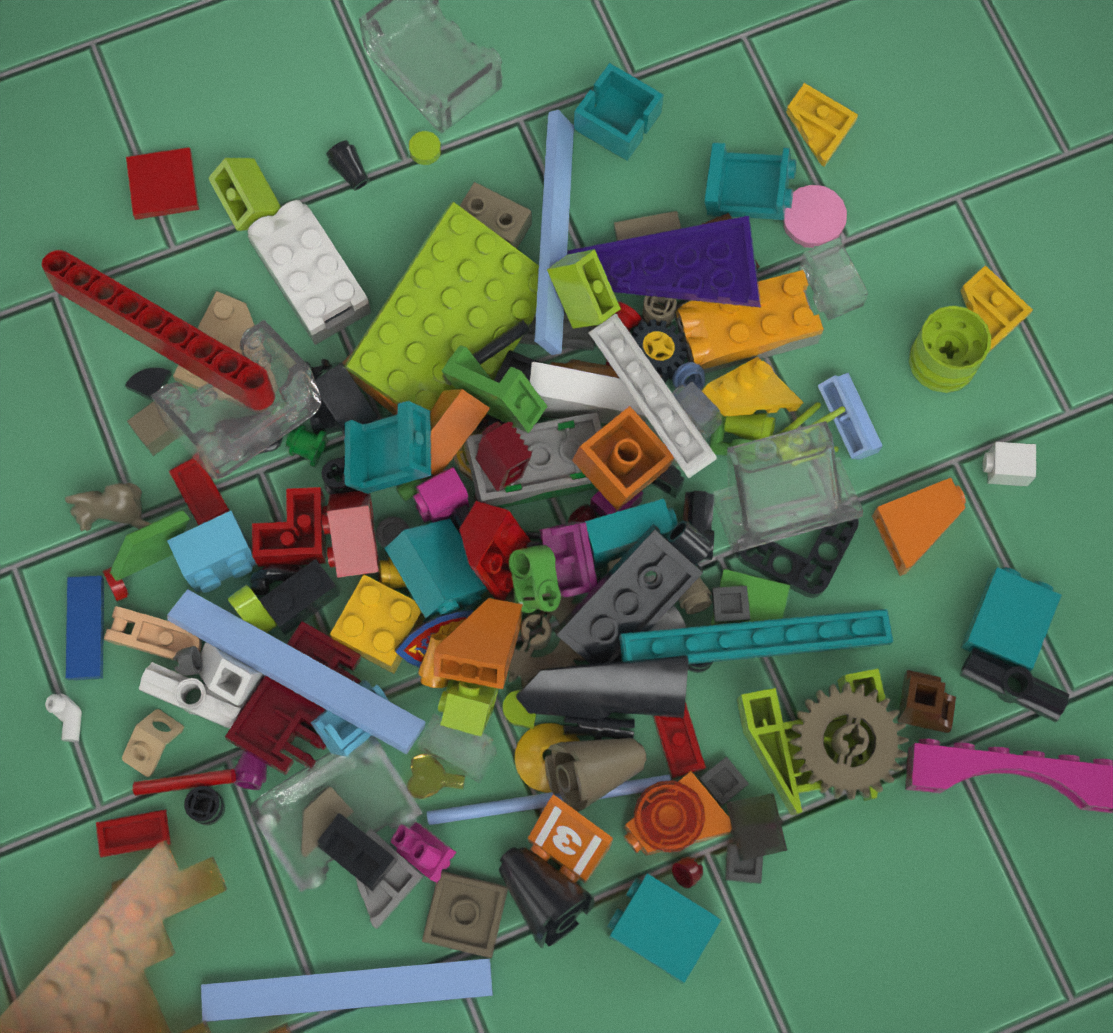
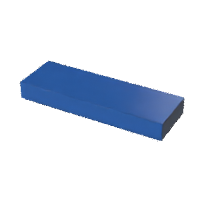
M102 576L67 577L66 679H103L104 578Z

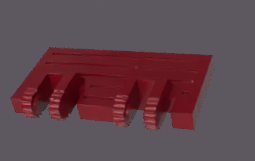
M302 621L287 645L359 684L361 682L360 679L338 666L342 664L354 671L361 661V655ZM265 676L225 735V738L228 742L284 775L288 773L294 764L293 759L312 769L316 763L313 757L291 745V743L298 736L313 747L324 750L326 745L320 736L302 726L301 723L303 721L313 727L311 722L325 712L326 709Z

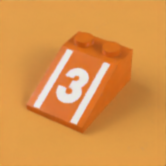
M554 794L548 801L528 837V842L533 845L530 848L531 852L545 862L551 858L561 866L559 871L575 883L578 880H581L583 883L587 882L610 850L613 837Z

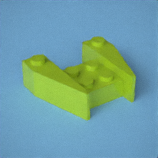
M879 668L846 674L837 680L840 693L844 683L849 682L852 693L855 692L860 684H864V696H868L871 691L877 689L876 702L879 703L885 699ZM776 688L741 694L736 700L746 739L790 815L802 813L799 794L820 790L822 782L818 780L813 784H809L808 780L812 772L800 773L799 768L805 761L804 759L793 758L794 754L801 751V747L790 743L792 739L800 737V734L792 730V726L803 724L801 720H794L783 723ZM846 715L833 719L827 725L824 732V748L827 755L835 763H837L839 755L833 750L832 736L838 728L846 724ZM860 720V725L868 733L869 744L864 752L852 757L850 767L854 768L863 765L870 758L874 749L873 734L870 727L863 720ZM853 733L843 737V740L848 742L849 749L858 744V741L852 739ZM869 786L870 796L869 798H864V801L877 798L878 792Z

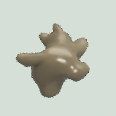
M133 483L109 485L105 487L103 493L89 491L65 497L66 503L75 505L71 508L70 513L80 525V531H89L92 523L98 519L130 524L137 529L151 524L141 518L142 505L140 498L142 491Z

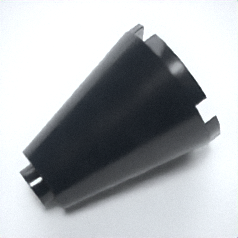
M513 847L500 859L502 864L499 867V872L535 942L540 948H543L544 942L549 947L563 939L579 925L576 920L578 915L582 911L588 915L595 900L588 891L526 847L519 849Z

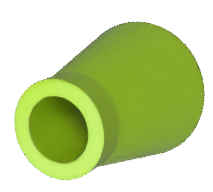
M768 413L727 416L724 431L761 444H770L774 434L776 419L768 417Z

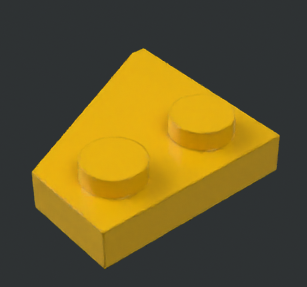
M806 83L802 85L786 111L819 163L824 167L858 118V114Z
M986 265L965 283L960 290L966 308L978 314L988 326L991 334L990 351L1033 311L1028 304Z

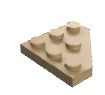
M216 291L197 329L262 366L267 371L274 392L277 394L279 388L247 304ZM179 365L173 375L175 381L254 414L266 415L270 408L269 406L263 410L251 409Z

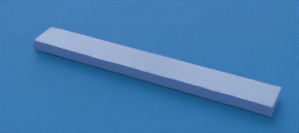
M559 110L549 112L547 123L534 339L537 344L551 355L562 353L564 308L547 269L567 255L574 125Z
M188 589L167 614L168 621L405 754L409 752L425 728L424 720Z
M490 959L201 985L202 1022L493 996Z

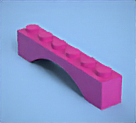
M919 739L918 743H914L908 748L905 790L940 794L951 786L971 777L986 774H1014L1032 778L1051 786L1066 796L1080 810L1113 813V760L1093 759V763L1080 762V757L1075 755H1058V759L1045 758V753L1040 751H1023V755L1010 754V749L1005 747H988V751L975 750V745L970 743H954L953 747L940 746V741L934 739Z

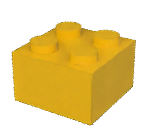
M363 575L332 629L330 636L332 639L360 654L362 658L395 674L403 659L394 651L395 648L409 633L423 623L425 617L415 600Z

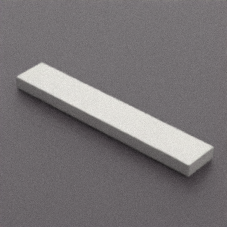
M614 314L588 332L688 478L718 459L617 314Z

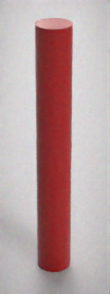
M234 769L137 781L133 783L132 789L134 795L138 796L191 789L199 786L229 784L236 782V772Z

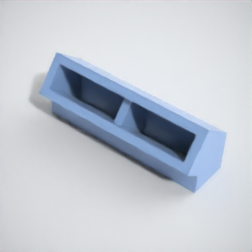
M849 373L841 376L834 375L819 384L818 388L830 412L841 406H844L846 409L844 413L833 420L851 459L861 460L879 453L882 443Z

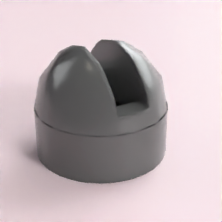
M196 646L183 648L173 657V661H178L179 666L174 668L179 674L189 676L201 673L202 658Z

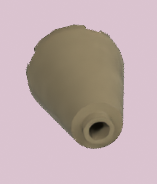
M633 738L559 742L550 745L548 748L552 750V753L545 757V769L552 793L554 795L559 793L567 805L579 812L641 772L646 762V752L644 747Z

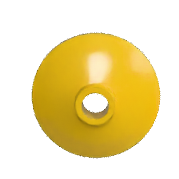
M555 723L539 724L534 726V729H529L521 737L515 750V766L521 779L534 790L544 793L552 792L546 776L543 753L549 750L550 745L559 742L580 741L576 735H563V726Z

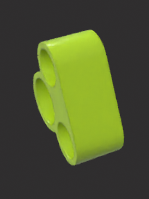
M247 584L227 598L241 619L266 633L277 626Z

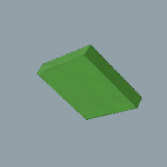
M184 510L177 511L126 535L110 571L116 581L173 555L167 540L184 533L190 520Z
M723 569L719 587L747 586L750 612L749 622L783 619L790 585ZM713 612L710 625H721V624H715V623H714V612Z

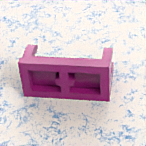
M574 521L539 529L542 545H547L551 548L555 556L556 575L561 596L570 597L590 592L597 585V578L586 522Z

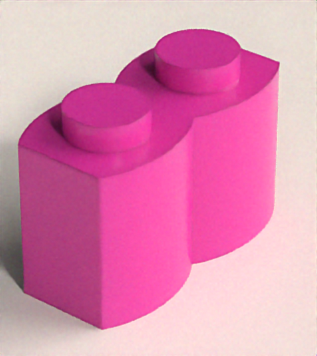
M454 467L416 486L418 493L413 496L417 504L415 507L424 523L446 520L454 509L465 505L468 508L470 507L468 493Z

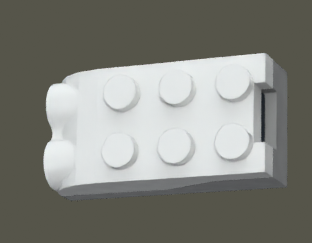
M300 200L288 202L274 216L262 217L249 227L248 239L314 345L371 313L366 294L306 204H302Z

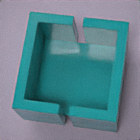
M609 63L594 83L593 91L589 90L574 111V130L628 161L643 140V133H648L662 113L664 94Z

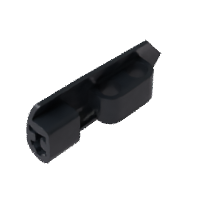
M686 655L544 668L540 669L516 694V698L529 714L602 719L608 717L613 712L684 718L689 658Z

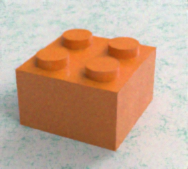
M629 406L578 448L572 461L618 511L663 474L675 458L667 446Z

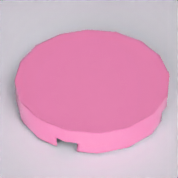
M819 185L804 186L793 192L792 208H786L783 227L786 234L795 243L808 248H814V246L825 247L831 245L840 237L846 225L847 210L843 200L835 191Z

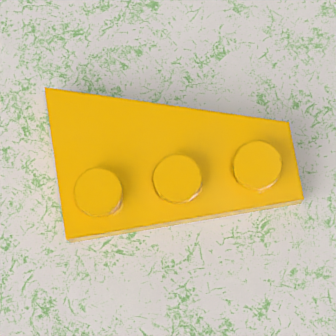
M759 357L708 383L701 392L724 417L753 415L756 410L764 409L767 413H777L780 408H786L788 412L797 411L804 403L773 372L772 367Z

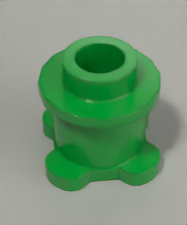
M303 424L298 429L293 428L286 440L289 455L295 456L297 454L311 461L310 466L316 467L328 443V438H326L327 432L320 431L318 435L306 430V426Z

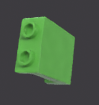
M462 345L457 348L442 369V373L455 389H463L490 407L487 412L488 415L505 423L508 421L513 422L512 426L524 432L530 433L548 407L522 371L510 367L500 383L493 381L467 347Z

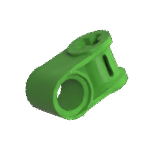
M537 545L513 551L509 558V568L512 574L515 603L523 604V613H532L536 609L544 612L556 610L560 604L561 593L556 575L555 556L551 548L547 545ZM550 593L551 596L542 597V594ZM525 597H533L532 600H524Z

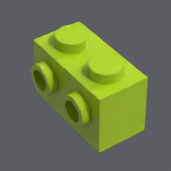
M224 158L208 178L237 231L248 230L255 221L265 216H274L281 208L254 158Z
M595 249L566 255L547 269L573 329L602 324L620 310V306Z
M452 679L449 680L446 691L442 692L438 705V711L443 712L440 725L482 737L494 711L499 689Z

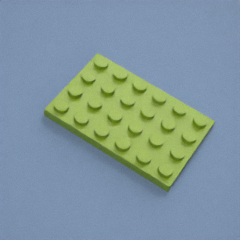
M455 202L450 203L344 365V368L397 405L410 401L431 411L443 391L456 390L453 385L449 386L442 376V369L460 345L467 347L471 354H473L521 320L529 327L536 316L539 265ZM522 337L481 364L493 381L508 351H514Z

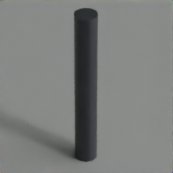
M521 320L472 355L480 365L529 332L528 325ZM443 374L442 376L449 386H451V382Z

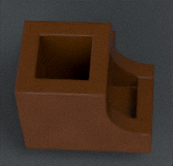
M907 670L903 680L900 712L897 722L949 734L953 725L956 697L944 692L946 683L941 682V677Z

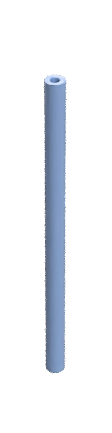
M668 774L629 780L600 799L644 793L659 786L672 785L671 777ZM553 793L427 811L428 825L545 808ZM558 793V794H555V796H557L559 799H561V800L564 802V800L562 799V797H561V795H560L559 793Z

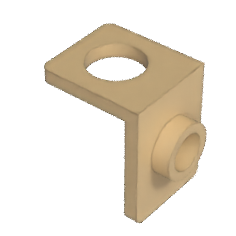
M154 710L135 726L123 753L122 760L144 776L150 777L155 771L165 746L183 732L184 726L161 710ZM163 722L169 726L171 731H159L152 723Z

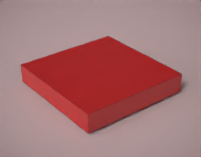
M190 147L126 157L132 211L135 220L199 210Z

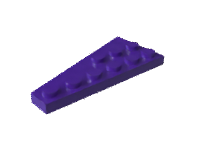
M749 216L567 250V255L595 249L613 292L761 308Z

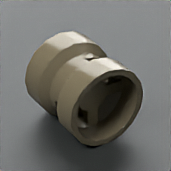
M645 296L642 312L643 321L648 325L650 320L656 319V325H659L661 320L667 322L665 327H669L674 320L676 299Z

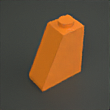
M463 389L443 391L430 411L431 476L428 477H434L443 472L490 409V407Z
M951 477L878 506L874 511L872 518L900 576L907 574L966 508L964 505L966 503L965 495L960 486H955Z
M488 598L436 647L434 654V676L503 689L520 632L523 604Z
M692 771L673 785L689 792L696 800L701 813L699 830L694 839L687 845L729 835L737 827ZM668 789L665 793L675 794L676 790ZM678 791L677 796L664 795L658 797L640 813L641 826L645 834L652 841L660 844L661 839H677L686 832L692 835L697 825V811L691 799ZM663 800L678 802L686 812L687 820L685 826L674 835L661 834L652 824V810L657 803ZM666 803L659 806L656 810L655 822L661 830L667 832L674 831L682 824L683 814L676 805ZM637 815L625 824L624 829L627 834L624 836V839L636 853L642 850L648 856L668 851L653 846L642 836L637 824ZM687 834L675 842H662V845L676 846L685 842L690 836Z

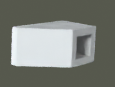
M207 642L202 649V671L199 675L207 688L237 706L248 702L266 675Z

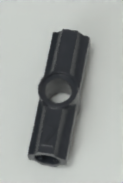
M976 648L971 650L961 669V677L996 693L1004 702L1021 705L1053 722L1059 720L1069 701L1070 694L1033 677L1026 668L1013 667ZM1012 677L1020 682V693L1014 692L1009 688L1008 678Z

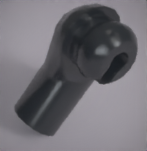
M269 564L252 574L250 578V583H252L251 590L255 595H266L269 592V584L275 581H286L299 571V566Z

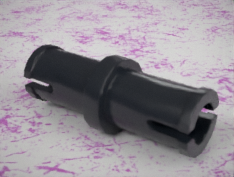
M564 716L563 722L577 723L578 725H563V735L590 736L594 740L634 737V732L620 730V727L635 728L634 718L606 717L591 719Z

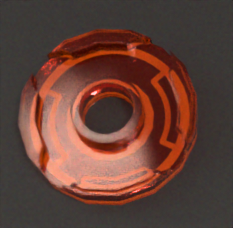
M674 780L659 781L647 787L638 798L633 813L634 826L640 839L651 849L663 853L680 852L692 846L701 835L705 823L704 805L698 794L686 785ZM672 807L677 810L679 822L675 826L668 827L661 823L659 812L663 808Z

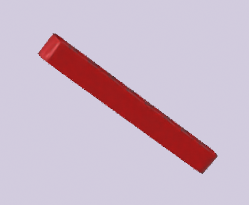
M55 250L49 252L42 259V268L52 288L57 293L249 408L263 410L274 402L276 394L268 373L259 364L66 251Z

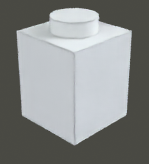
M995 442L990 450L985 452L983 457V472L988 473V484L1028 486L1036 477V444Z

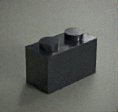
M315 559L259 600L283 634L286 635L300 625L302 621L304 622L337 598L340 593L335 583Z

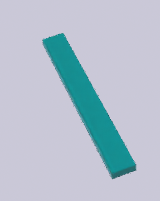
M888 609L625 633L619 636L623 661L686 655L689 658L688 664L882 646L893 643Z

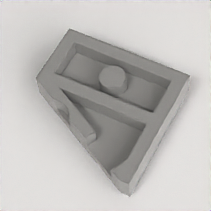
M370 828L366 835L398 860L374 892L356 878L357 886L365 902L371 924L378 929L424 876Z

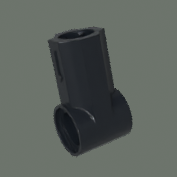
M694 490L692 492H685L683 520H687L712 543L710 552L704 558V560H712L714 548V530H712L714 494Z

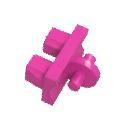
M416 821L413 822L410 828L401 824L391 839V843L397 847L396 852L436 883L441 878L442 869H447L450 866V859L456 854L455 850Z

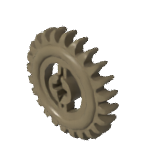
M513 589L508 593L504 601L515 603ZM550 593L542 594V597L551 596ZM561 596L560 604L556 610L552 612L541 610L540 614H531L522 621L520 630L523 645L519 651L516 648L514 649L509 667V683L514 682L520 677L521 687L523 688L540 669L576 666L574 660L585 661L583 657L562 639H560L559 645L550 654L544 657H531L534 650H541L549 644L551 639L550 620L552 616L556 618L560 625L579 604L572 605L575 596ZM525 597V598H524V600H526V601L533 599V597ZM542 622L543 635L537 634L530 642V629L534 630Z
M849 682L844 683L841 693L832 684L829 686V697L822 690H818L816 692L818 704L807 699L805 700V705L809 713L797 712V716L803 724L792 726V730L800 734V737L792 739L790 743L801 747V751L794 754L793 758L804 759L805 763L799 768V772H812L808 780L809 784H813L818 780L822 781L821 793H825L830 787H833V795L836 799L840 798L843 790L846 791L847 797L851 801L855 799L856 790H859L864 798H869V786L880 793L883 791L880 779L887 783H893L894 778L889 773V770L898 772L903 769L895 761V758H905L908 755L906 752L898 749V745L908 742L909 739L897 736V732L905 728L906 724L893 723V719L900 711L893 710L887 712L885 710L890 702V698L877 703V689L871 691L868 696H864V684H860L854 693L851 691ZM846 715V724L838 728L832 736L833 750L839 755L837 763H835L827 755L824 748V732L827 725L833 719ZM860 720H863L870 727L873 734L874 749L870 758L863 765L854 768L850 767L852 757L864 752L869 744L868 733L860 725ZM853 733L852 739L858 741V744L849 749L848 742L843 740V737Z

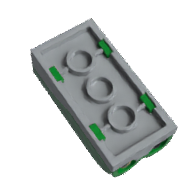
M598 413L537 423L530 433L517 428L516 433L521 434L520 439L525 440L524 445H528V451H532V456L523 478L498 492L475 459L479 448L478 444L481 442L483 435L469 436L463 445L462 451L465 464L470 466L476 490L474 501L505 508L576 494L596 488L572 459L578 448L602 429Z

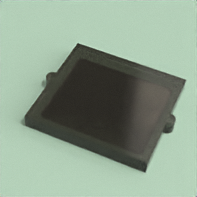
M774 793L726 803L732 825L730 832L734 835L740 861L787 851L781 826L783 820L779 817Z

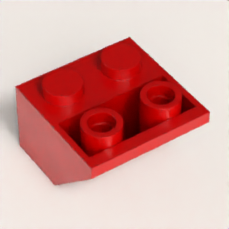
M476 501L459 530L470 567L493 597L504 601L508 593L514 588L509 568L510 555L515 550L527 548V543L531 542V540L509 510Z

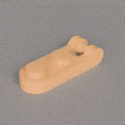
M117 606L112 614L114 618L112 627L106 630L103 638L105 641L116 645L126 646L173 660L175 654L183 648L196 646L200 652L202 647L200 638L170 621ZM127 623L135 624L131 635L124 633Z

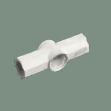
M153 662L145 669L139 686V690L182 708L189 714L198 715L228 729L231 728L247 704L246 702L237 706L208 689L198 679L188 678ZM192 689H200L201 697L199 701L195 704H186L185 698L188 692Z

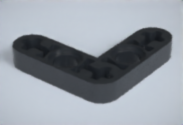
M847 507L834 509L829 515L807 559L755 533L746 534L739 540L736 555L738 560L745 566L776 582L790 585V589L805 597L816 598L822 595L828 587L858 528V516L852 509ZM843 516L848 519L847 525L851 528L845 527L837 539L832 536L838 526V522L834 519L840 520ZM752 543H756L759 553L766 556L768 549L773 553L770 555L767 565L764 566L761 564L764 559L763 556L754 554L752 557H748L746 555L747 549L743 546H750ZM823 544L832 545L837 551L836 558L831 561L822 559L818 552L819 547ZM778 557L787 558L791 563L792 569L787 574H780L773 568V561ZM819 566L823 568L817 579L821 586L815 585L811 589L807 587L808 580L804 576L810 578L816 567Z

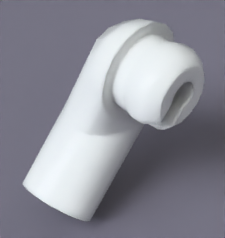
M50 695L46 700L45 707L48 712L53 713L63 722L61 740L79 742L82 717L80 707L67 695Z

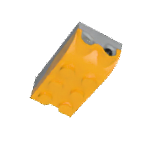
M804 270L758 281L761 308L693 300L680 306L676 310L674 318L679 333L681 332L684 335L682 342H687L688 347L685 351L688 352V362L700 365L704 373L746 363L756 357L761 359L818 344L824 329L819 314L813 315L806 294L809 284Z

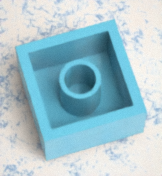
M232 511L167 540L184 578L196 593L200 591L203 593L213 591L221 586V581L232 576L234 578L242 577L250 573L253 569L252 567L257 565L252 557V549Z

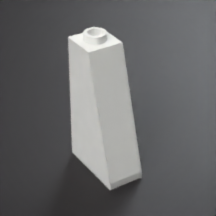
M532 362L530 383L548 406L541 417L563 419L597 412L600 423H609L630 406L648 425L649 420L620 378Z

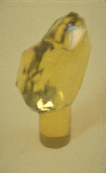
M417 754L411 759L410 768L413 775L408 780L406 789L411 797L420 800L429 798L437 794L443 787L464 789L465 776L446 773L442 764L429 754Z

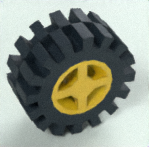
M656 319L650 320L648 325L644 321L640 323L638 328L636 327L633 330L631 336L657 373L662 376L661 378L664 383H666L668 378L670 380L673 379L677 368L684 363L688 353L685 351L688 347L687 342H681L684 335L681 332L676 335L674 332L677 327L673 324L668 329L665 327L666 321L661 320L659 325H656Z

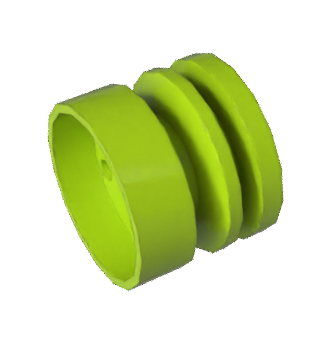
M958 306L939 308L928 316L910 349L909 365L912 374L923 386L932 391L943 393L959 391L970 383L990 351L991 334L987 324L978 314L967 308Z

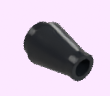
M344 140L334 145L326 153L329 158L328 164L351 185L354 191L364 187L370 181L355 145H350L347 140Z

